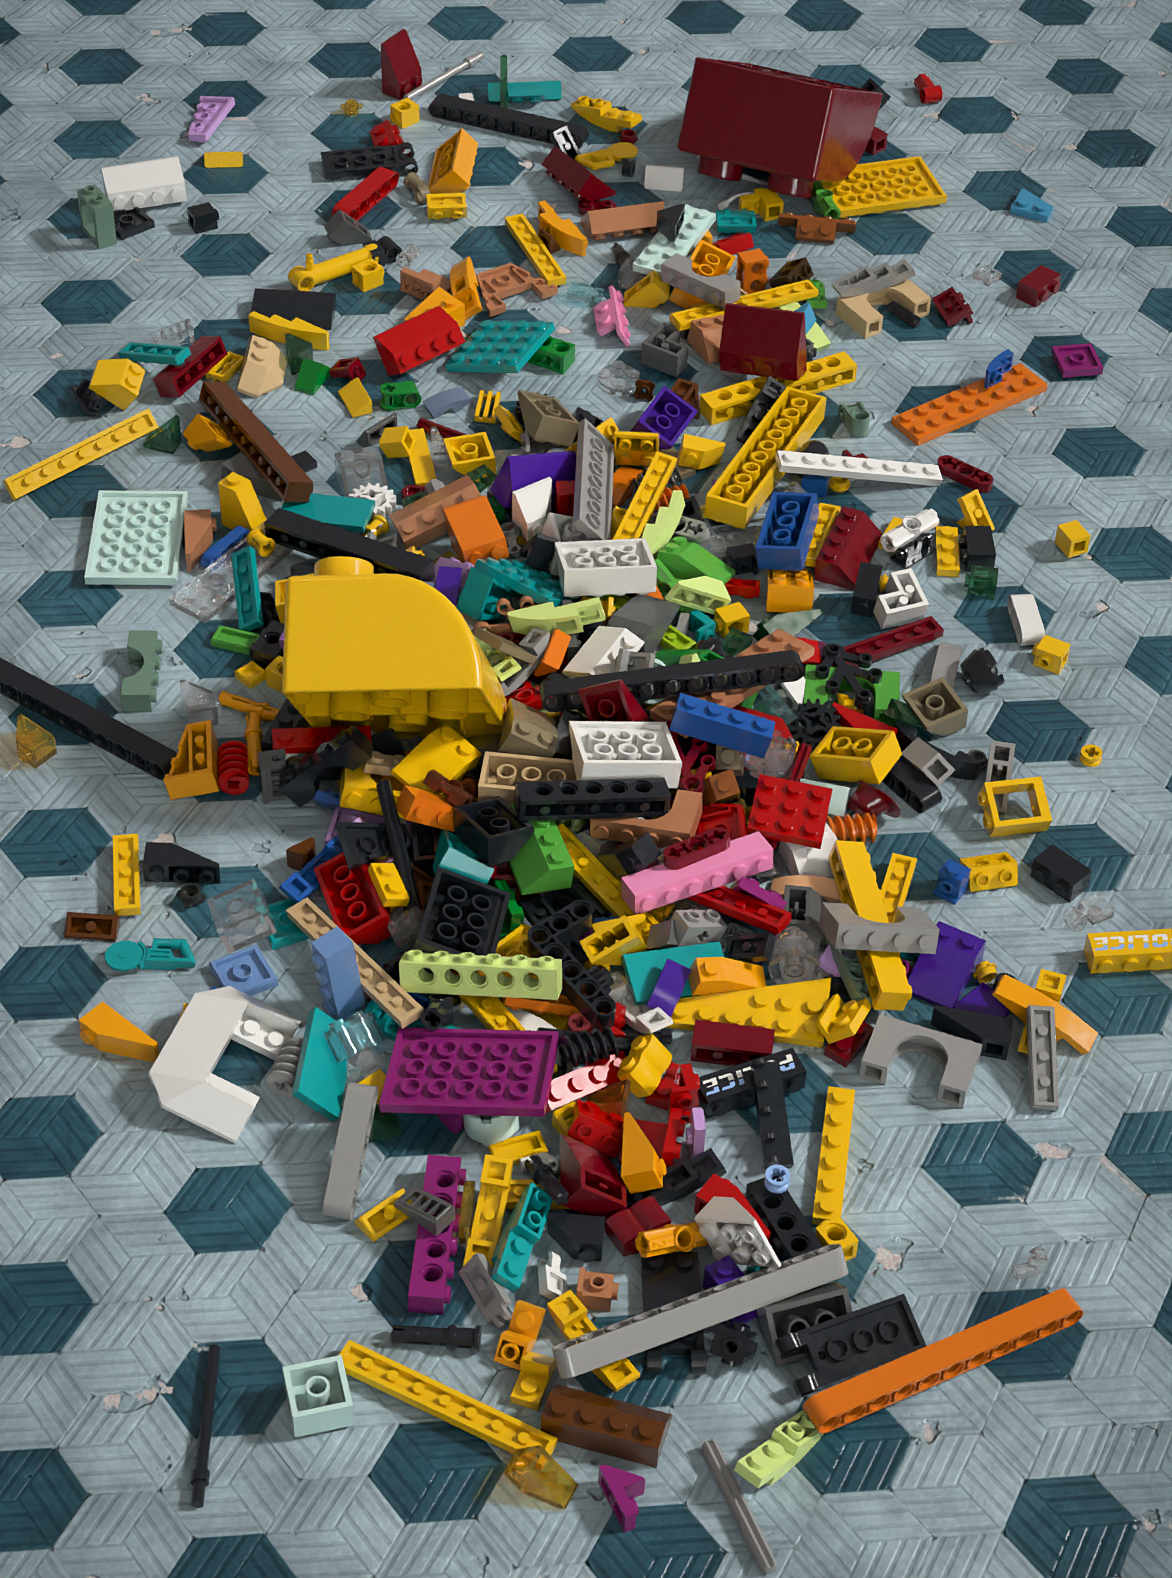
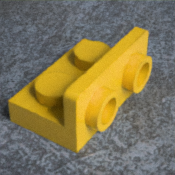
M1008 852L959 859L961 865L971 869L968 889L971 892L1016 886L1018 884L1017 861Z
M838 994L833 995L817 1019L816 1025L829 1044L856 1034L872 1006L867 998L857 1002L856 1000H851L844 1004Z

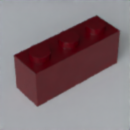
M695 1019L690 1061L735 1066L770 1055L773 1051L775 1029Z

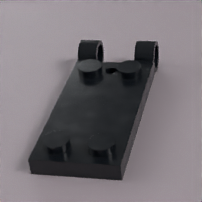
M409 142L398 145L321 152L325 179L336 180L338 178L370 175L378 167H384L395 172H404L406 175L411 172H418L417 161L413 158L414 149ZM405 149L411 150L407 154L402 153V151ZM410 164L415 165L412 169H406V166Z
M671 1252L647 1258L640 1256L643 1313L701 1292L698 1252ZM703 1329L675 1339L678 1340L677 1342L669 1341L645 1350L647 1375L662 1374V1355H689L690 1373L706 1374V1351Z
M905 1294L787 1334L775 1340L780 1355H785L804 1347L813 1368L814 1374L792 1382L797 1397L805 1396L818 1389L868 1372L926 1347ZM819 1352L824 1355L823 1360L819 1359L817 1355Z

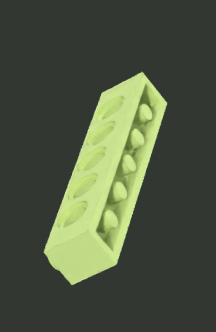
M410 950L405 952L399 961L400 986L406 992L558 1000L563 989L562 959H554L551 956L527 958L525 955L503 957L496 953L482 956L471 952L449 954L446 951L423 953L421 950ZM424 968L431 969L433 974L426 972ZM450 969L458 971L460 975L453 974ZM476 970L484 972L486 976H480ZM502 972H508L512 977H506ZM528 973L536 974L538 979L530 977Z

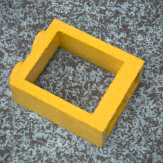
M1041 776L985 782L980 792H978V804L980 807H983L984 811L983 825L985 829H988L990 837L1047 831L1052 822ZM1027 791L1033 817L1000 821L994 795Z

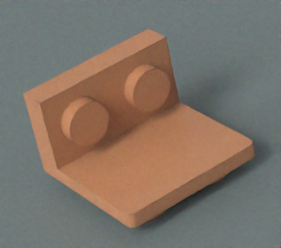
M406 267L400 270L401 291L424 301L438 287H441L446 292L451 291L450 279L429 270L423 269L419 273Z

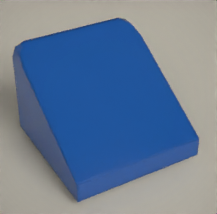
M806 474L801 480L800 493H817V497H825L827 495L828 478L821 475Z

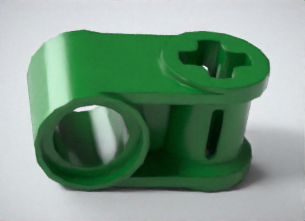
M412 381L384 383L380 386L382 394L380 408L385 411L415 408L421 403V395L416 384Z

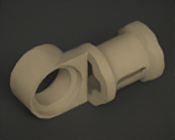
M415 172L407 174L404 178V186L413 191L414 198L419 205L427 203L426 194H430L428 184L424 180H420Z

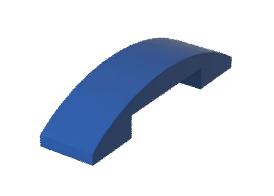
M338 834L299 872H294L279 886V889L296 904L307 897L309 898L321 888L314 868L343 852Z

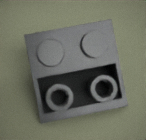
M785 885L783 900L787 904L784 910L792 913V921L781 932L780 943L827 947L825 935L818 926L822 902H829L811 887Z

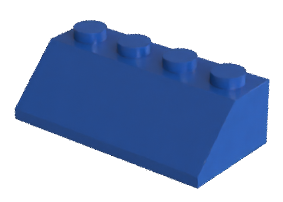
M679 693L676 698L669 730L764 759L773 737L775 721Z

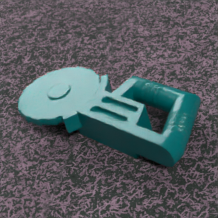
M153 938L152 948H146L141 941L138 944L128 940L113 943L105 952V962L108 967L120 972L129 971L136 967L141 970H175V968H194L196 964V959L186 939ZM171 949H180L183 958L174 957Z

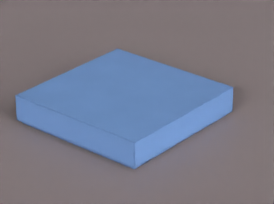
M257 945L209 962V969L220 988L231 986L252 996L278 986L277 977Z

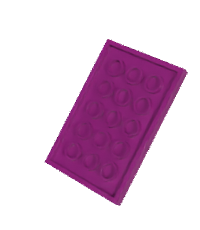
M399 1027L379 1102L380 1112L545 1117L559 1044V1032L443 1028L428 1030V1028L402 1029Z

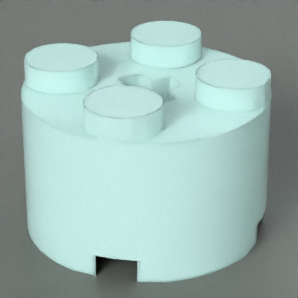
M463 1115L467 1135L473 1140L482 1143L485 1147L504 1141L519 1130L518 1116Z

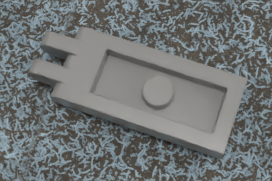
M476 1253L459 1271V1274L484 1318L489 1323H494L498 1328H502L505 1320H509L512 1317V1312L508 1307L511 1304V1300L503 1286L490 1278L493 1269L484 1254Z

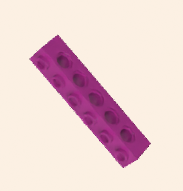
M428 1155L423 1190L454 1206L455 1220L437 1237L418 1224L408 1291V1312L443 1315L445 1303L450 1304L451 1286H447L448 1279H453L454 1262H450L451 1255L456 1256L458 1239L453 1238L454 1232H459L461 1215H456L457 1209H462L464 1196V1192L459 1190L460 1186H465L466 1169H462L461 1157ZM428 1207L424 1212L427 1213L431 1208Z

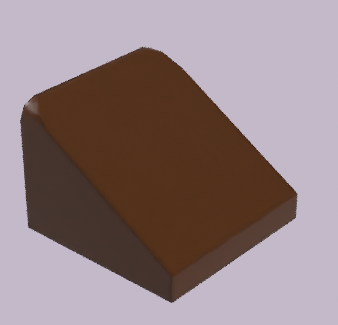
M539 228L538 236L550 254L561 250L553 236L543 228Z
M308 838L286 850L288 867L300 871L316 856L314 838Z

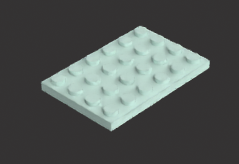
M99 490L84 576L85 584L177 585L184 534V511L187 510L188 491Z

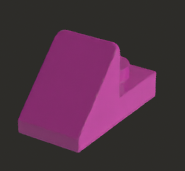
M605 1464L599 1466L598 1484L624 1533L635 1529L636 1515L639 1514V1509L634 1498L644 1494L645 1478Z

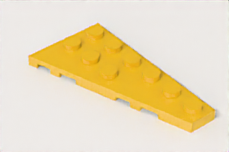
M831 978L679 998L671 1015L673 1024L667 1026V1028L694 1031L695 1019L710 1020L713 1022L775 1029L774 1042L823 1048L824 1036L819 1032L816 1021L829 1002Z

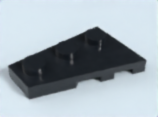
M339 822L336 826L349 870L393 856L385 823ZM401 824L408 851L413 844L406 824Z

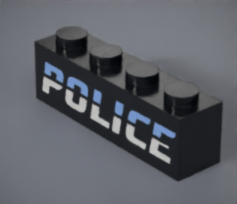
M793 1048L761 1057L764 1058L765 1062L779 1061L784 1094L795 1093L805 1088L807 1071ZM753 1060L699 1077V1107H702L706 1119L723 1116L727 1112L748 1108L756 1104L750 1067Z

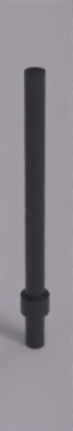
M210 1345L208 1350L196 1466L191 1474V1485H193L191 1505L195 1508L204 1506L205 1488L209 1485L210 1480L208 1461L221 1350L218 1345Z

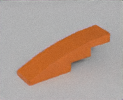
M622 465L614 472L612 510L615 506L620 507V505H624L626 499L631 498L635 490L633 478L637 480V475L643 474V470Z

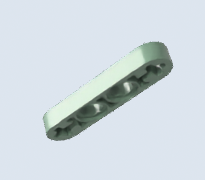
M825 936L827 946H830L834 962L851 1000H856L857 1002L867 998L872 1005L871 996H869L867 983L865 982L856 950L835 949ZM842 952L850 955L851 959L845 957ZM850 972L856 974L859 978L854 977Z

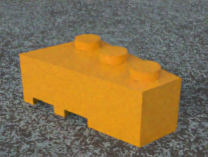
M438 287L404 318V322L436 306H440L458 323L459 327L465 325V305L441 287Z
M207 720L187 724L178 744V753L176 757L172 758L170 772L164 777V783L170 800L219 792L217 768L218 742L212 722Z

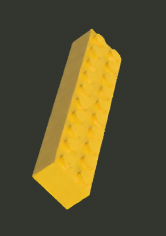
M787 386L707 493L704 517L716 522L732 525L736 528L746 529L786 473L779 472L775 459L777 450L798 452L801 446L809 441L824 419L827 397Z

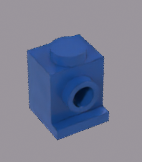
M948 859L939 870L937 885L933 894L955 905L967 891L971 869Z

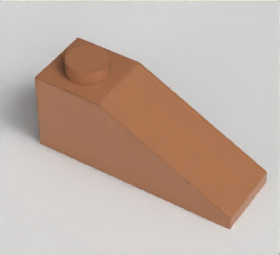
M211 509L184 511L187 571L194 569L212 543L213 531H217L216 518L211 517Z

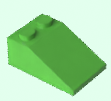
M678 536L672 538L657 554V559L661 560L675 579L687 580L708 576L723 581L725 585L735 575L734 569L696 542L689 541L685 537Z

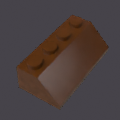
M557 1384L549 1393L541 1416V1431L558 1438L560 1443L657 1468L672 1414Z

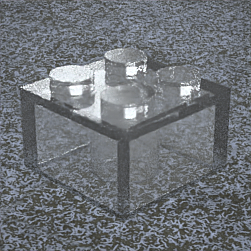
M255 879L207 899L217 933L229 954L277 932L266 898Z

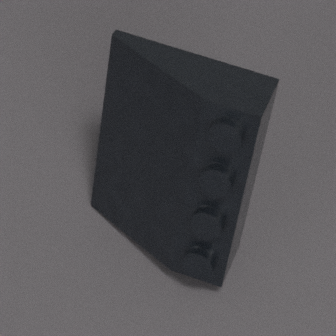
M438 866L427 892L411 950H421L423 953L446 951L449 954L471 952L482 956L496 953L511 893Z

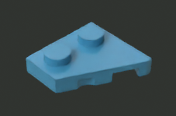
M1022 188L1011 206L1010 214L1047 223L1052 214L1053 206Z

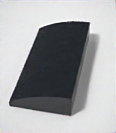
M255 288L251 313L255 311L268 318L276 314L289 321L299 318L321 329L332 330L336 311V293Z

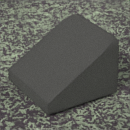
M673 919L650 925L647 943L648 950H660L678 945Z

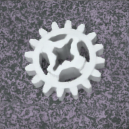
M368 483L367 487L359 485V490L353 489V494H349L351 498L375 500V508L370 519H373L376 515H381L385 518L386 514L390 515L393 510H396V495L393 494V490H388L386 485L380 487L379 483L375 486Z

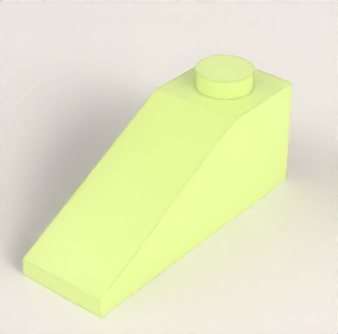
M708 576L678 581L665 596L666 601L715 615L716 608L726 606L731 601L723 581Z

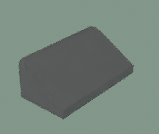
M392 413L363 431L357 440V444L368 449L378 443L384 428L397 427V413Z

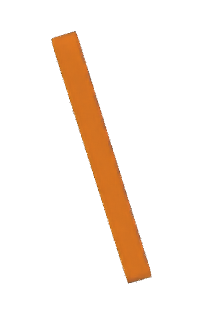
M1066 1288L1058 1289L816 1393L805 1401L803 1410L820 1434L828 1433L1077 1323L1082 1318L1084 1311Z

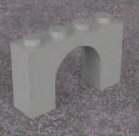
M822 902L818 926L835 949L936 954L940 931L921 908L896 907L894 923H881L856 915L848 904Z
M879 1014L861 1061L859 1077L885 1085L891 1067L898 1057L914 1052L927 1054L935 1058L944 1069L937 1101L963 1109L979 1064L983 1044Z

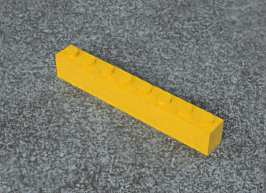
M835 840L828 859L841 903L848 904L856 915L864 919L889 923L888 911L884 908L882 892L878 889L876 873L872 870L870 854L867 853L864 842ZM856 950L863 976L867 983L869 996H871L873 1009L903 1011L908 1000L912 997V987L908 984L906 968L902 965L900 952Z

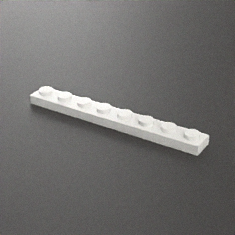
M777 450L775 455L779 472L940 486L943 481L938 465L780 450Z

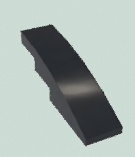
M711 1148L689 1162L684 1157L666 1169L662 1188L630 1194L626 1187L627 1207L625 1209H629L638 1201L651 1196L655 1198L660 1206H664L702 1188L713 1174L721 1177L727 1172Z

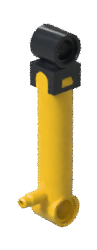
M383 236L378 241L374 239L363 243V248L316 264H314L312 254L307 253L305 259L306 267L304 268L300 265L293 267L288 274V280L299 291H311L315 285L352 273L353 265L371 258L382 267L385 266V260L388 263H394L400 259L402 249L390 237Z

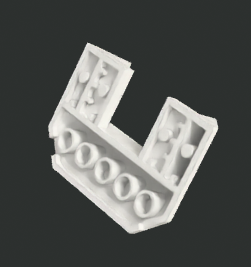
M231 986L195 993L148 1074L151 1084H154L158 1093L157 1099L161 1108L236 1144L260 1097L212 1074L214 1068L231 1039L276 1060L284 1042L294 1037L301 1020Z

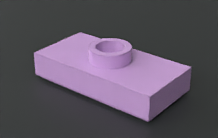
M702 1107L692 1108L691 1126L686 1128V1144L690 1145L691 1160L704 1152L706 1126Z

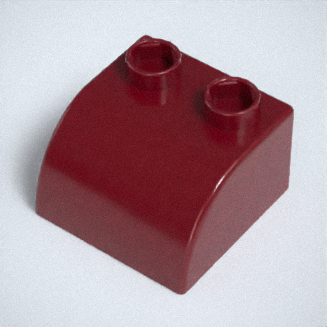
M696 57L678 140V149L682 152L700 156L697 172L702 175L729 181H741L744 167L770 172L767 182L768 190L794 197L810 198L814 182L838 183L846 179L856 168L871 137L883 94L750 63Z

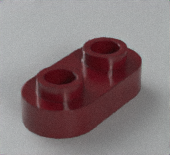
M583 199L578 204V212L584 216L588 211L616 208L617 205L610 200L589 202L587 199Z

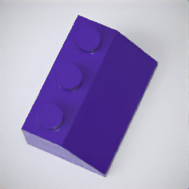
M664 385L630 431L659 433V449H671L698 411Z

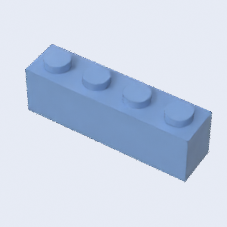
M337 926L311 942L313 950L311 958L317 969L315 976L320 983L318 990L324 1001L322 1008L327 1015L333 1016L339 1023H342L366 1006L353 942Z

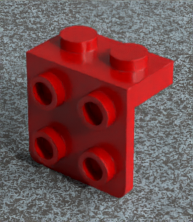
M672 1107L668 1124L634 1119L653 1146L659 1159L664 1160L666 1169L674 1164L675 1159H680L682 1143L678 1142L679 1137H684L686 1121L681 1120L682 1109ZM621 1147V1149H620L619 1156H618V1162H619V1164H621V1165H622V1147Z

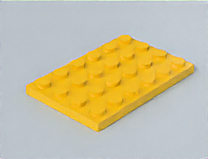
M921 156L857 164L853 172L841 182H819L825 189L833 192L832 200L841 211L840 218L906 208H919L928 205L935 206L946 203L947 200L946 194Z

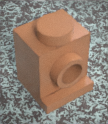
M580 1267L576 1297L586 1309L610 1312L612 1300L617 1301L619 1283H614V1274L586 1271V1268Z

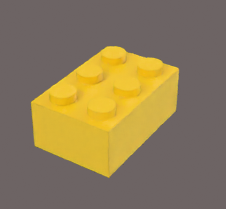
M832 726L811 753L810 759L818 779L848 782L862 780L865 783L880 784L900 758L902 752L894 731Z

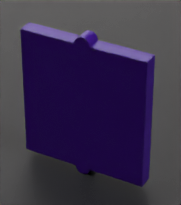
M984 982L953 1007L955 1009L1001 1016L1003 1018L1011 1014L1005 1005L992 995L993 989Z

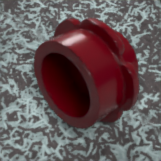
M626 129L621 132L619 139L621 142L634 144L638 137L634 130Z

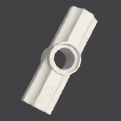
M931 508L930 510L925 509L915 516H906L902 524L881 536L882 548L889 553L895 552L899 547H903L911 541L914 543V540L921 533H926L938 526L940 520L938 519L937 512Z

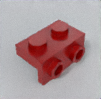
M388 119L369 131L375 147L404 143L400 136V130L396 124L392 125Z
M691 1063L680 1064L678 1087L671 1088L669 1093L667 1121H669L671 1107L682 1109L681 1120L686 1121L687 1125L691 1123L692 1108L699 1106L698 1090H700V1079L698 1073L694 1074Z
M577 1099L572 1108L574 1120L567 1131V1135L611 1157H616L623 1145L624 1119L616 1113L608 1114L600 1110L599 1106L593 1102L586 1101L585 1103Z

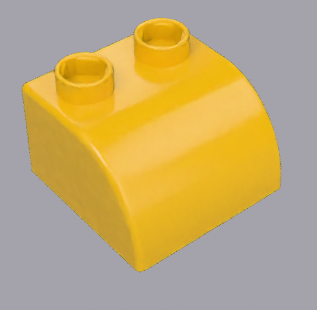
M342 556L320 559L314 565V575L291 576L287 579L282 693L312 727L370 726L371 731H375L376 734L393 728L398 739H425L431 732L445 723L463 738L502 733L507 702L499 679L464 617L455 605L437 589L409 576L385 573L374 574V567L370 562L360 558Z

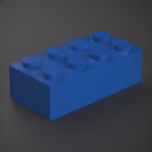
M773 492L755 547L758 569L803 571L819 517L817 493Z

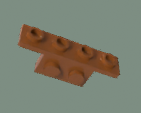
M790 212L779 213L778 216L779 226L797 227L795 240L834 244L836 231L855 233L856 221H852L849 218L833 219L829 216L821 218L813 217L809 214L801 216Z

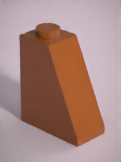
M733 769L709 776L703 780L705 783V793L702 795V805L710 806L711 803L724 804L740 798L741 792Z

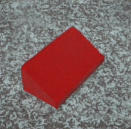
M738 233L712 243L713 246L731 255L754 247L751 233Z

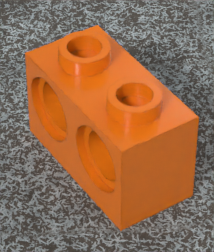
M760 248L738 252L736 279L740 281V288L749 294L764 291L765 285L768 283L767 268L769 267V259Z

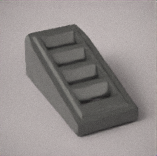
M414 1185L394 1202V1207L436 1237L455 1220L454 1206ZM413 1196L416 1197L410 1204L406 1203ZM420 1202H423V1204L419 1208L415 1207ZM428 1207L431 1208L427 1213L424 1212Z

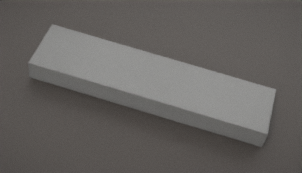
M1028 1005L1026 1007L1030 1110L1057 1111L1059 1109L1055 1007Z

